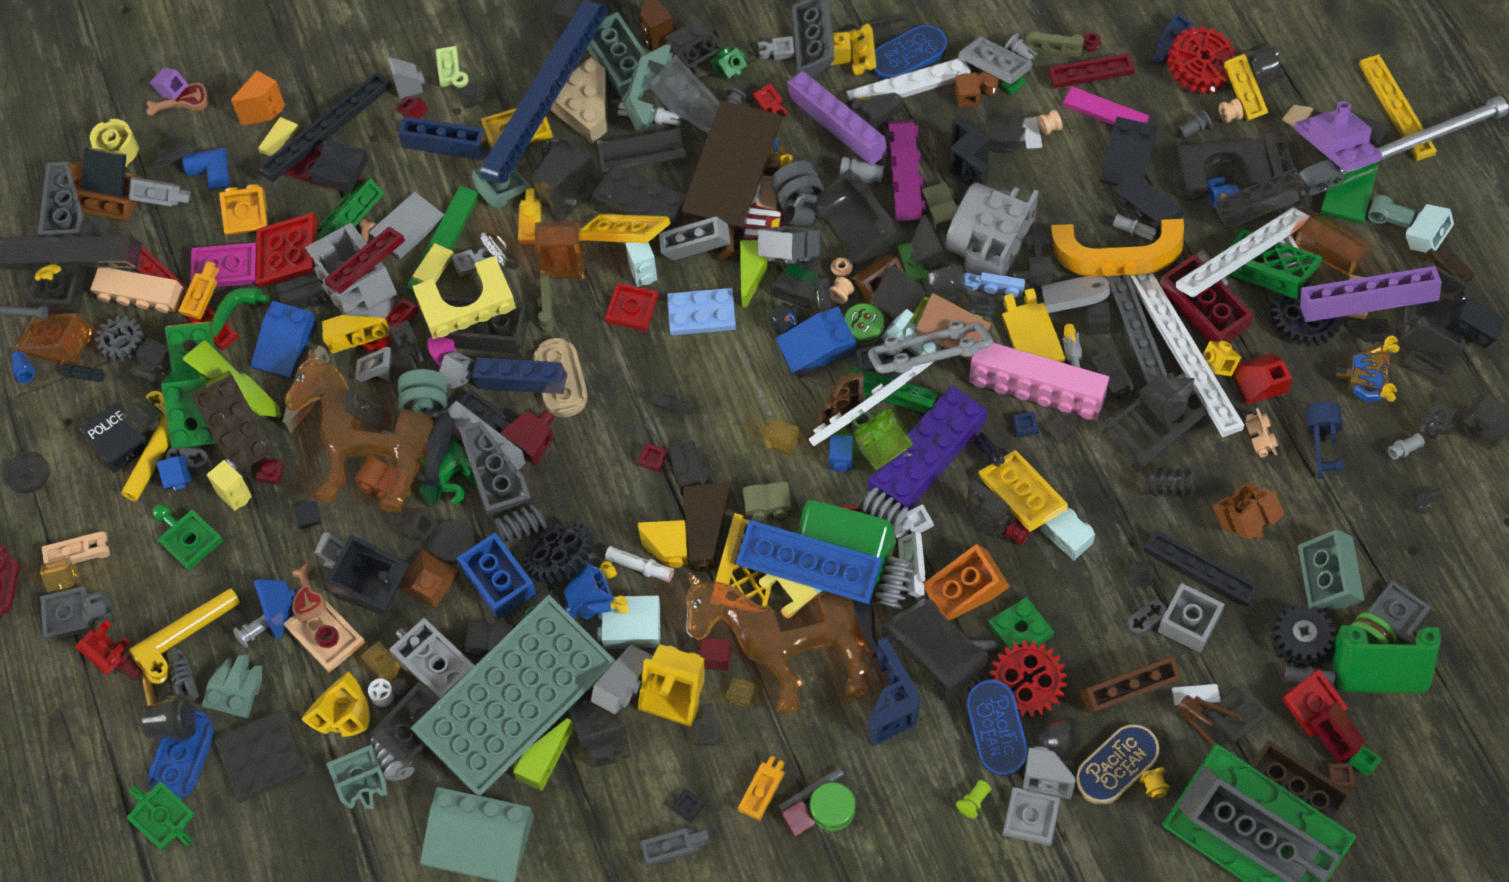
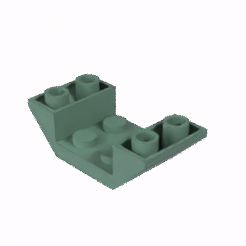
M667 44L642 56L634 68L623 106L637 132L641 133L644 128H648L655 112H652V104L639 100L642 98L645 89L641 85L648 78L650 71L659 74L662 69L666 70L673 55L670 52L671 45Z

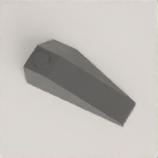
M51 162L46 164L38 236L45 248L67 247L82 235L84 216L69 163Z
M479 421L459 427L486 517L490 518L509 512L531 499L523 475L512 464L510 458L502 451L482 422Z

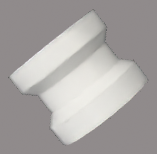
M376 679L368 687L370 698L376 706L386 707L393 702L395 693L390 682L386 679Z

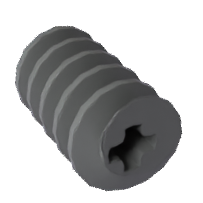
M533 504L529 505V512L522 507L521 515L513 511L512 519L507 514L504 515V522L499 518L495 519V524L503 543L504 539L513 543V535L521 540V532L530 536V528L536 533L539 532L538 525L547 529L539 506L536 508Z

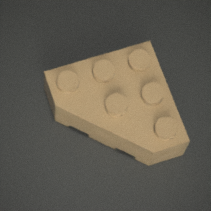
M590 57L570 75L550 108L554 114L592 144L607 132L608 82L606 69Z

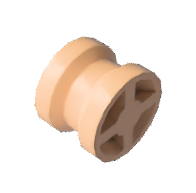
M1233 99L1230 103L1222 102L1219 104L1220 116L1224 123H1229L1232 119L1240 120L1243 118L1242 105L1238 99Z
M1056 110L1050 111L1048 115L1042 114L1038 116V124L1044 135H1049L1053 130L1059 131L1062 129V121Z
M840 276L834 281L835 285L831 286L827 293L835 302L844 304L848 300V295L854 292L855 287L848 279Z

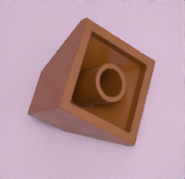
M421 550L407 570L398 589L435 609L459 575L460 570Z

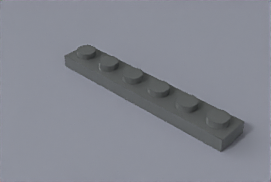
M1129 275L1104 276L1109 282L1112 299L1146 388L1168 382V375Z

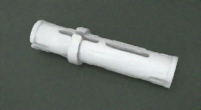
M620 102L618 108H621V110H618V115L629 117L626 110H623L625 109L624 103ZM660 107L658 109L652 108V112H655L653 121L656 124L680 125L681 120L678 119L682 117L681 113L665 111L664 108Z
M609 546L605 555V560L644 573L646 577H656L669 583L674 574L673 568L656 563L654 559H644Z

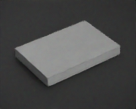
M981 36L962 49L958 56L1009 84L1014 83L1028 72L1033 64Z
M414 192L369 233L372 238H375L387 227H391L404 236L405 242L392 252L398 259H401L440 224L444 214L418 193Z

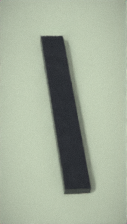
M376 72L257 167L258 173L272 183L327 140V138L392 87L391 81Z

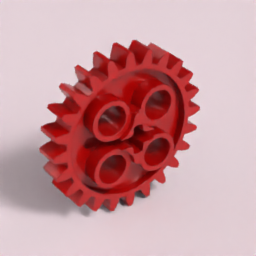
M1023 640L1022 647L1019 648L1014 642V650L1011 651L1005 647V656L998 653L1000 663H992L997 668V671H990V675L996 677L993 680L1004 683L1011 690L1024 681V675L1027 674L1030 677L1041 667L1045 666L1046 670L1032 678V684L1025 682L1015 692H1012L1021 718H1024L1025 713L1029 712L1032 719L1036 711L1042 717L1044 708L1050 712L1052 711L1051 703L1059 705L1056 696L1064 697V693L1059 689L1067 688V684L1061 681L1067 678V674L1060 673L1065 668V665H1057L1060 656L1052 658L1053 649L1045 652L1044 643L1039 648H1036V642L1033 641L1031 647H1027L1026 641ZM1033 657L1037 660L1038 664L1034 668H1027L1024 665L1025 660ZM1009 671H1014L1018 674V679L1014 682H1008L1005 679V674ZM1041 677H1049L1052 684L1047 688H1043L1038 684V681ZM1028 690L1033 696L1031 700L1024 702L1019 699L1020 692Z

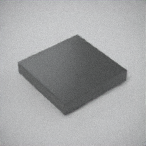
M1391 580L1366 613L1374 614L1386 621L1395 631L1397 640L1404 644L1432 607Z

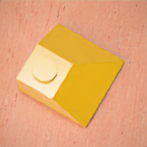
M685 520L638 523L642 547L664 566L679 568L683 565H688V540Z

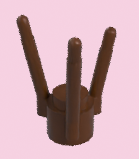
M1186 695L1181 700L1177 710L1183 714L1182 718L1188 721L1212 746L1215 745L1214 740L1195 721L1199 718L1207 725H1213L1212 721L1201 714L1203 711L1201 705L1238 719L1242 717L1239 713L1205 701L1198 696L1192 698Z

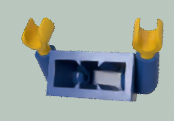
M604 561L600 568L585 562V566L580 568L564 591L568 602L564 610L573 619L576 615L590 619L596 614L611 612V609L615 608L619 614L629 612L628 601L624 596H618L614 599V602H610L613 596L606 578H613L617 572L609 561Z

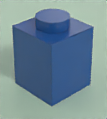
M831 435L829 469L837 472L852 471L853 436Z
M176 456L157 462L164 488L172 487V490L176 491L186 488L185 483L193 481L186 456Z

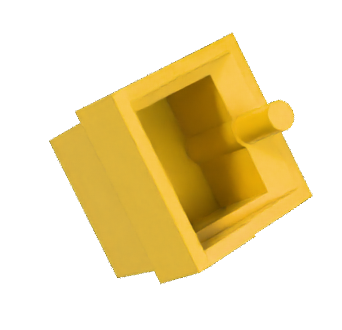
M659 644L652 660L647 658L644 660L638 710L692 727L699 710V696L705 682L704 658L696 653H686L679 651L673 646Z

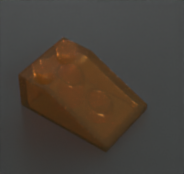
M79 313L48 314L46 319L32 317L14 350L58 364H75L81 357V353L89 342L95 328Z

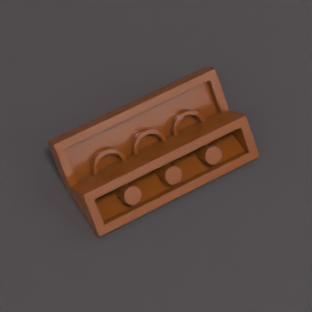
M68 162L83 213L124 221L130 219L137 201L129 199L130 182L132 177L141 178V175L125 172L124 196L120 197L82 189L83 164Z

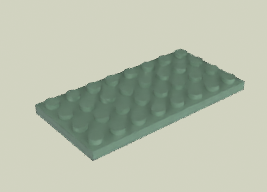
M548 595L413 725L411 730L475 795L481 796L614 664L615 660Z

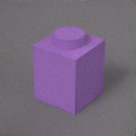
M163 68L150 82L162 98L176 99L188 86L187 82L175 69Z

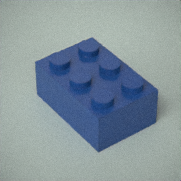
M496 533L457 557L461 571L497 620L537 595L533 582Z

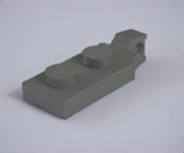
M687 828L640 841L646 867L694 854L699 851L698 847L710 844L707 830L694 833V829L687 830Z

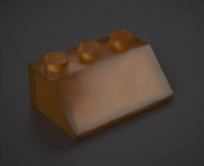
M1318 213L1307 219L1299 230L1295 241L1298 248L1322 256L1323 262L1348 276L1356 272L1374 247L1370 242Z

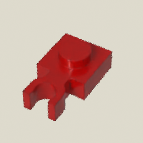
M771 84L753 94V98L763 111H771L775 114L780 112L784 117L787 116L788 112L786 109L779 105L782 103V98Z

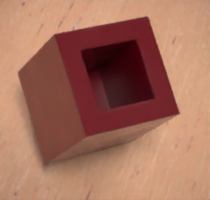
M701 638V647H696V654L704 658V669L729 670L730 639Z

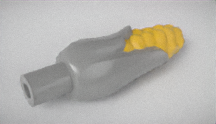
M1068 323L1064 326V338H1062L1065 358L1071 363V366L1080 368L1079 360L1082 359V348L1079 342V333L1075 332L1074 325Z

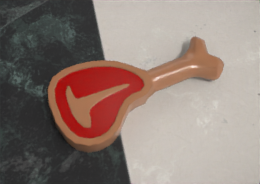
M308 564L294 570L292 573L294 577L300 579L301 588L296 593L292 603L293 614L299 621L313 619L322 614L327 607L325 598L320 593L314 592L310 586L309 573L312 567Z

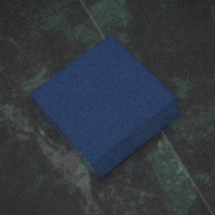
M1034 411L1012 415L1016 438L1039 434Z

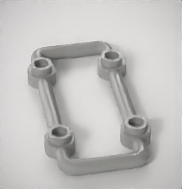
M955 320L950 322V326L946 330L901 341L896 336L887 337L883 345L869 350L868 357L878 373L893 371L903 373L911 370L913 366L958 355H975L978 350L989 348L993 344V339L983 324L975 322L964 325L962 321ZM977 331L982 340L975 342L971 337H963L967 333ZM946 338H963L960 340L959 346L912 358L908 357L905 353L898 354L902 349ZM881 354H897L893 362L888 364H882L878 357Z

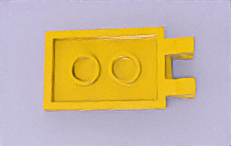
M1034 289L1025 290V305L1017 307L1013 294L1005 295L1003 306L1006 313H1002V320L1013 349L1064 363L1066 358L1049 314L1046 311V306L1044 303L1037 304Z

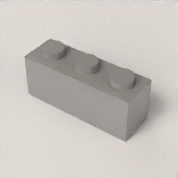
M717 216L659 233L661 254L673 261L730 244L728 224Z
M631 644L596 682L591 702L613 714H616L622 707L625 708L634 693L638 694L641 689L645 658L652 660L653 656Z

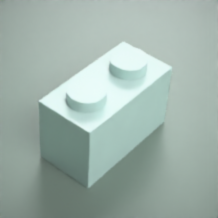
M1426 204L1424 209L1418 213L1412 226L1407 229L1406 239L1410 250L1427 253L1429 249L1433 248L1436 251L1454 225L1451 210Z
M625 243L629 268L637 287L649 285L656 281L655 258L649 243Z
M1071 508L1041 525V531L1073 561L1094 542L1095 533L1092 527L1079 520Z

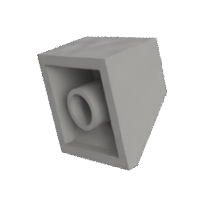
M1045 747L1029 748L1023 789L1071 799L1075 777L1055 752L1049 751Z

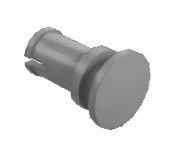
M1015 33L1006 43L1005 49L1009 50L1011 48V52L1017 53L1030 62L1034 61L1038 53L1028 47L1023 39H1018L1019 33Z
M263 614L247 626L245 624L241 626V630L235 627L233 631L238 642L247 648L249 640L252 642L255 640V636L270 628Z

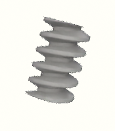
M878 487L868 491L860 500L857 508L863 510L865 514L889 521L893 525L894 533L898 534L908 520V508L905 507L900 511V502L892 506L894 498L890 497L885 501L886 493L883 492L878 496Z
M887 557L886 562L891 566L883 567V570L888 575H881L880 578L885 583L879 584L878 588L883 592L876 593L875 597L880 600L877 602L879 604L902 609L903 606L897 601L905 600L906 598L900 594V591H908L903 582H910L911 580L905 574L913 573V570L908 567V564L912 563L894 557Z
M397 726L386 727L377 732L371 739V743L375 747V753L378 755V761L381 763V770L384 771V778L389 781L405 779L414 772V768L409 767L412 764L411 759H405L409 753L403 750L405 743L400 742L402 735L397 734L399 732V727Z

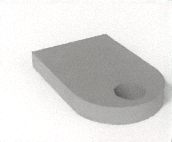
M1085 276L1041 285L1047 313L1095 304L1106 299L1110 294L1108 280L1100 276Z

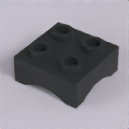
M327 138L319 159L312 165L309 172L312 181L351 193L369 159L366 150L347 147Z

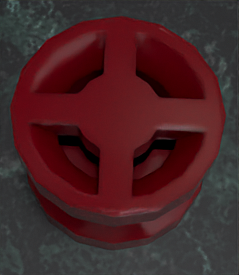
M1017 518L1011 522L1005 532V536L1009 539L1013 538L1019 546H1022L1031 534Z

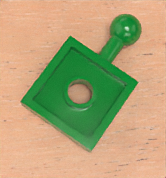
M164 503L155 505L152 510V515L157 521H164L171 527L157 540L188 571L223 542L222 537L193 509L179 521L171 516L169 506ZM189 536L196 537L194 543L185 544V540Z
M1027 597L988 620L990 628L1004 646L1011 651L1014 650V642L1020 648L1022 647L1023 640L1026 641L1027 647H1031L1032 642L1035 641L1036 648H1039L1040 644L1054 636V630ZM1024 624L1028 629L1025 632H1018L1015 630V626ZM1043 666L1041 667V669L1044 671L1046 670V667Z

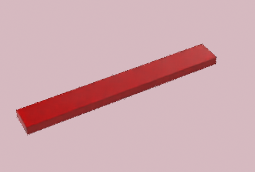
M129 233L112 246L114 251L139 274L177 280L185 290L178 307L179 310L188 287ZM207 306L201 320L189 316L185 317L192 323L209 321L212 323L215 312ZM225 322L221 331L213 338L214 344L223 351L239 336Z

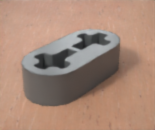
M186 447L171 448L166 454V459L176 457L179 454L186 456L189 470L192 472H203L210 465L207 453L200 449ZM200 458L203 459V461H199L198 464L195 463V461H198Z
M1152 600L1135 612L1128 620V633L1136 638L1142 637L1160 624L1167 611L1164 603ZM1152 609L1160 610L1159 615L1155 613L1149 617ZM1143 620L1145 621L1141 629L1139 627L1133 628L1134 622L1139 624Z

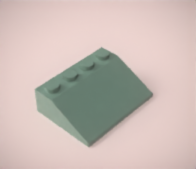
M437 787L429 813L420 865L496 882H516L534 818L531 807Z

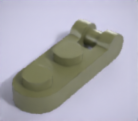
M1032 32L1025 37V44L1035 52L1078 57L1082 54L1084 38L1079 34L1069 37L1059 34Z
M549 273L540 274V278L536 279L537 291H541V297H537L538 308L542 310L538 316L540 326L543 332L548 333L554 329L550 276Z

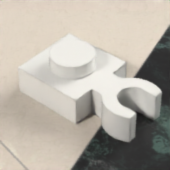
M923 504L907 512L908 520L902 531L895 536L898 540L907 536L910 531L912 533H922L934 526Z

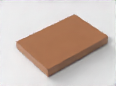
M932 293L914 332L925 335L946 330L950 326V322L955 320L962 321L964 325L975 322L981 323L988 331L991 323ZM977 331L967 333L963 337H971L975 342L982 339ZM946 338L934 342L948 349L959 346L960 340L963 338ZM972 355V356H962V357H964L965 359L971 361L973 355Z

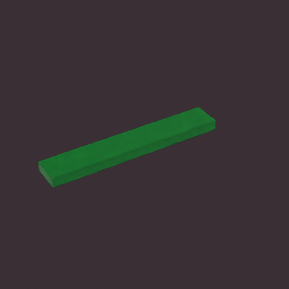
M459 186L416 270L434 243L449 250L453 249L480 197L478 191ZM411 277L406 289L407 292L415 294L412 286L420 283L414 281L413 277Z

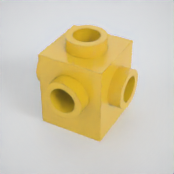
M1210 341L1202 355L1211 371L1217 375L1232 376L1241 359V356L1232 349V345L1226 341Z

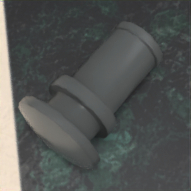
M728 88L726 90L727 96L725 101L741 105V101L746 99V95L738 89Z
M1202 110L1200 117L1197 115L1194 117V120L1178 126V131L1181 137L1185 139L1198 131H1204L1205 128L1211 130L1212 122L1208 114Z

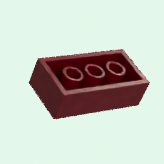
M1196 254L1161 276L1160 286L1170 303L1208 343L1210 341L1230 342L1250 328L1254 314L1221 280L1195 297H1191L1176 288L1178 280L1204 264Z

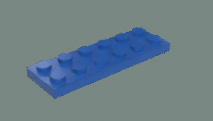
M749 520L736 565L870 604L883 559Z

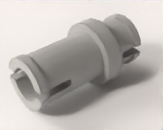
M1416 433L1405 440H1398L1393 446L1388 447V454L1393 460L1399 457L1404 458L1409 455V452L1423 447V444H1425L1424 439L1419 433Z

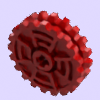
M1194 26L1189 31L1183 30L1181 36L1178 35L1167 54L1170 57L1167 59V65L1171 66L1168 71L1170 74L1175 75L1174 81H1180L1181 87H1188L1192 93L1197 90L1200 94L1204 95L1206 91L1209 94H1213L1215 89L1218 91L1222 90L1223 85H1227L1230 81L1224 62L1238 57L1234 55L1236 49L1230 46V39H1224V34L1221 32L1215 33L1214 28L1206 30L1205 26H1200L1199 29H1196Z

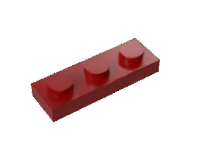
M402 298L385 318L393 331V335L360 345L361 348L369 353L385 348L420 312L417 305Z

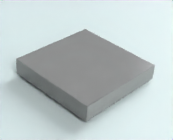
M1012 787L1003 835L1051 846L1060 797Z

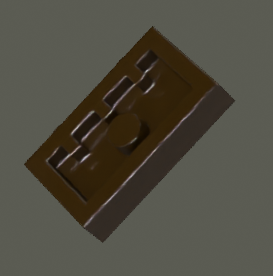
M1446 244L1439 247L1436 251L1433 248L1429 249L1424 258L1426 266H1435L1442 283L1448 286L1452 292L1472 280L1475 275Z

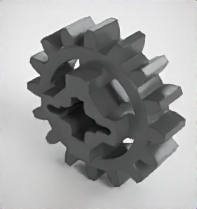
M116 316V321H112L109 318V324H101L103 330L96 331L98 338H95V342L99 352L105 358L110 356L112 361H115L117 357L123 361L124 356H128L131 359V353H139L137 347L144 345L142 339L145 336L140 324H137L135 319L130 321L128 316H125L123 320Z

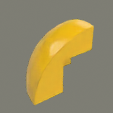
M348 671L313 703L302 717V720L321 733L327 734L331 731L342 733V737H346L367 730L370 714L366 697L360 685Z

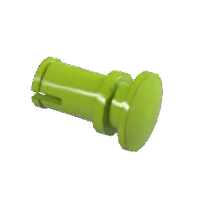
M979 780L970 794L964 796L963 801H957V809L964 816L975 819L978 815L977 811L981 808L980 804L991 791V787L986 782Z

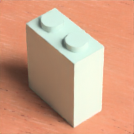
M624 596L628 601V613L619 614L615 608L611 609V612L598 614L599 619H602V627H598V641H602L604 649H627L631 644L637 648H658L660 644L659 596Z

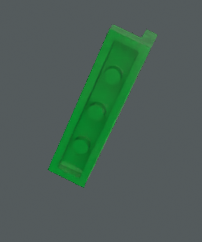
M371 178L358 180L351 193L348 192L317 227V241L349 223L356 227L384 192Z
M856 367L849 373V375L858 372L863 373V395L869 397L873 395L871 393L872 389L881 383L885 386L894 380L893 378ZM905 383L882 401L926 414L937 402L939 392Z

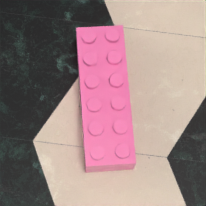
M993 343L989 348L978 350L973 355L969 383L976 387L989 388L999 394H1009L1016 396L1020 400L1033 401L1043 407L1050 406L1064 413H1073L1080 415L1084 419H1094L1097 421L1109 382V376Z

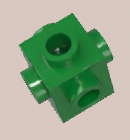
M726 46L718 51L719 55L710 60L720 79L736 77L747 66L744 60L745 55L738 47L729 48V46Z

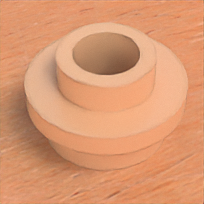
M837 258L831 264V272L836 277L846 278L852 272V263L847 258Z

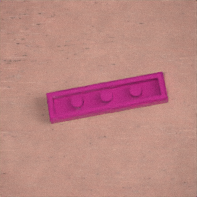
M1071 87L1063 102L1064 107L1111 125L1115 124L1117 116L1147 123L1149 120V116L1075 87Z

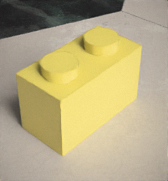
M225 460L207 474L217 495L234 511L247 504L252 497L242 476Z

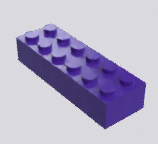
M951 385L868 479V491L878 487V496L885 492V501L892 497L894 498L892 506L900 502V511L905 507L910 511L986 423L987 409Z

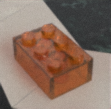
M544 221L535 223L534 246L540 273H549L550 279H585L586 256L580 223L573 221Z

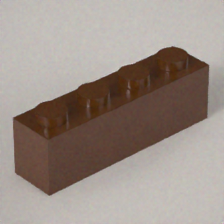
M1170 656L1080 689L1079 692L1087 713L1096 712L1180 680L1182 677L1174 656Z

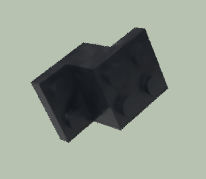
M958 115L953 119L951 145L953 146L950 153L949 172L969 188L974 183L987 186L990 139L984 132L976 129L969 120Z

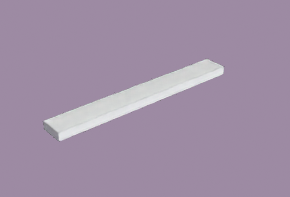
M1292 207L1178 280L1176 288L1191 297H1195L1309 223L1310 216Z

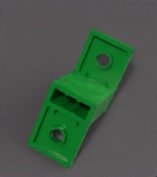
M211 321L166 326L165 332L172 371L161 385L172 448L217 444L188 392L210 379L183 360L184 356L190 352L185 345L187 341H194L196 345H199L206 340L215 349ZM186 419H195L198 426L194 429L189 428L186 425Z

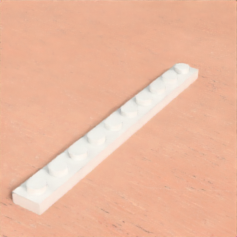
M1153 273L1129 275L1136 293L1221 436L1225 437L1243 430L1244 424Z

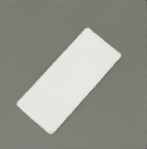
M1037 117L1022 118L1026 148H1041L1042 142Z

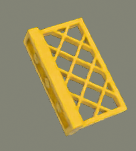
M734 513L709 604L715 606L723 604L764 616L771 587L764 589L763 587L759 588L753 578L762 574V572L757 571L750 574L747 568L734 565L739 555L738 550L742 546V544L740 545L741 539L743 540L745 536L743 533L744 528L748 527L749 523L748 520L743 519V515ZM741 567L747 577L736 581L732 572ZM750 581L755 590L745 595L739 585ZM736 588L741 598L735 601L725 598L727 591ZM758 594L762 600L761 608L752 606L748 598Z

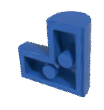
M225 148L183 154V165L187 176L207 173L209 190L230 186L228 155Z

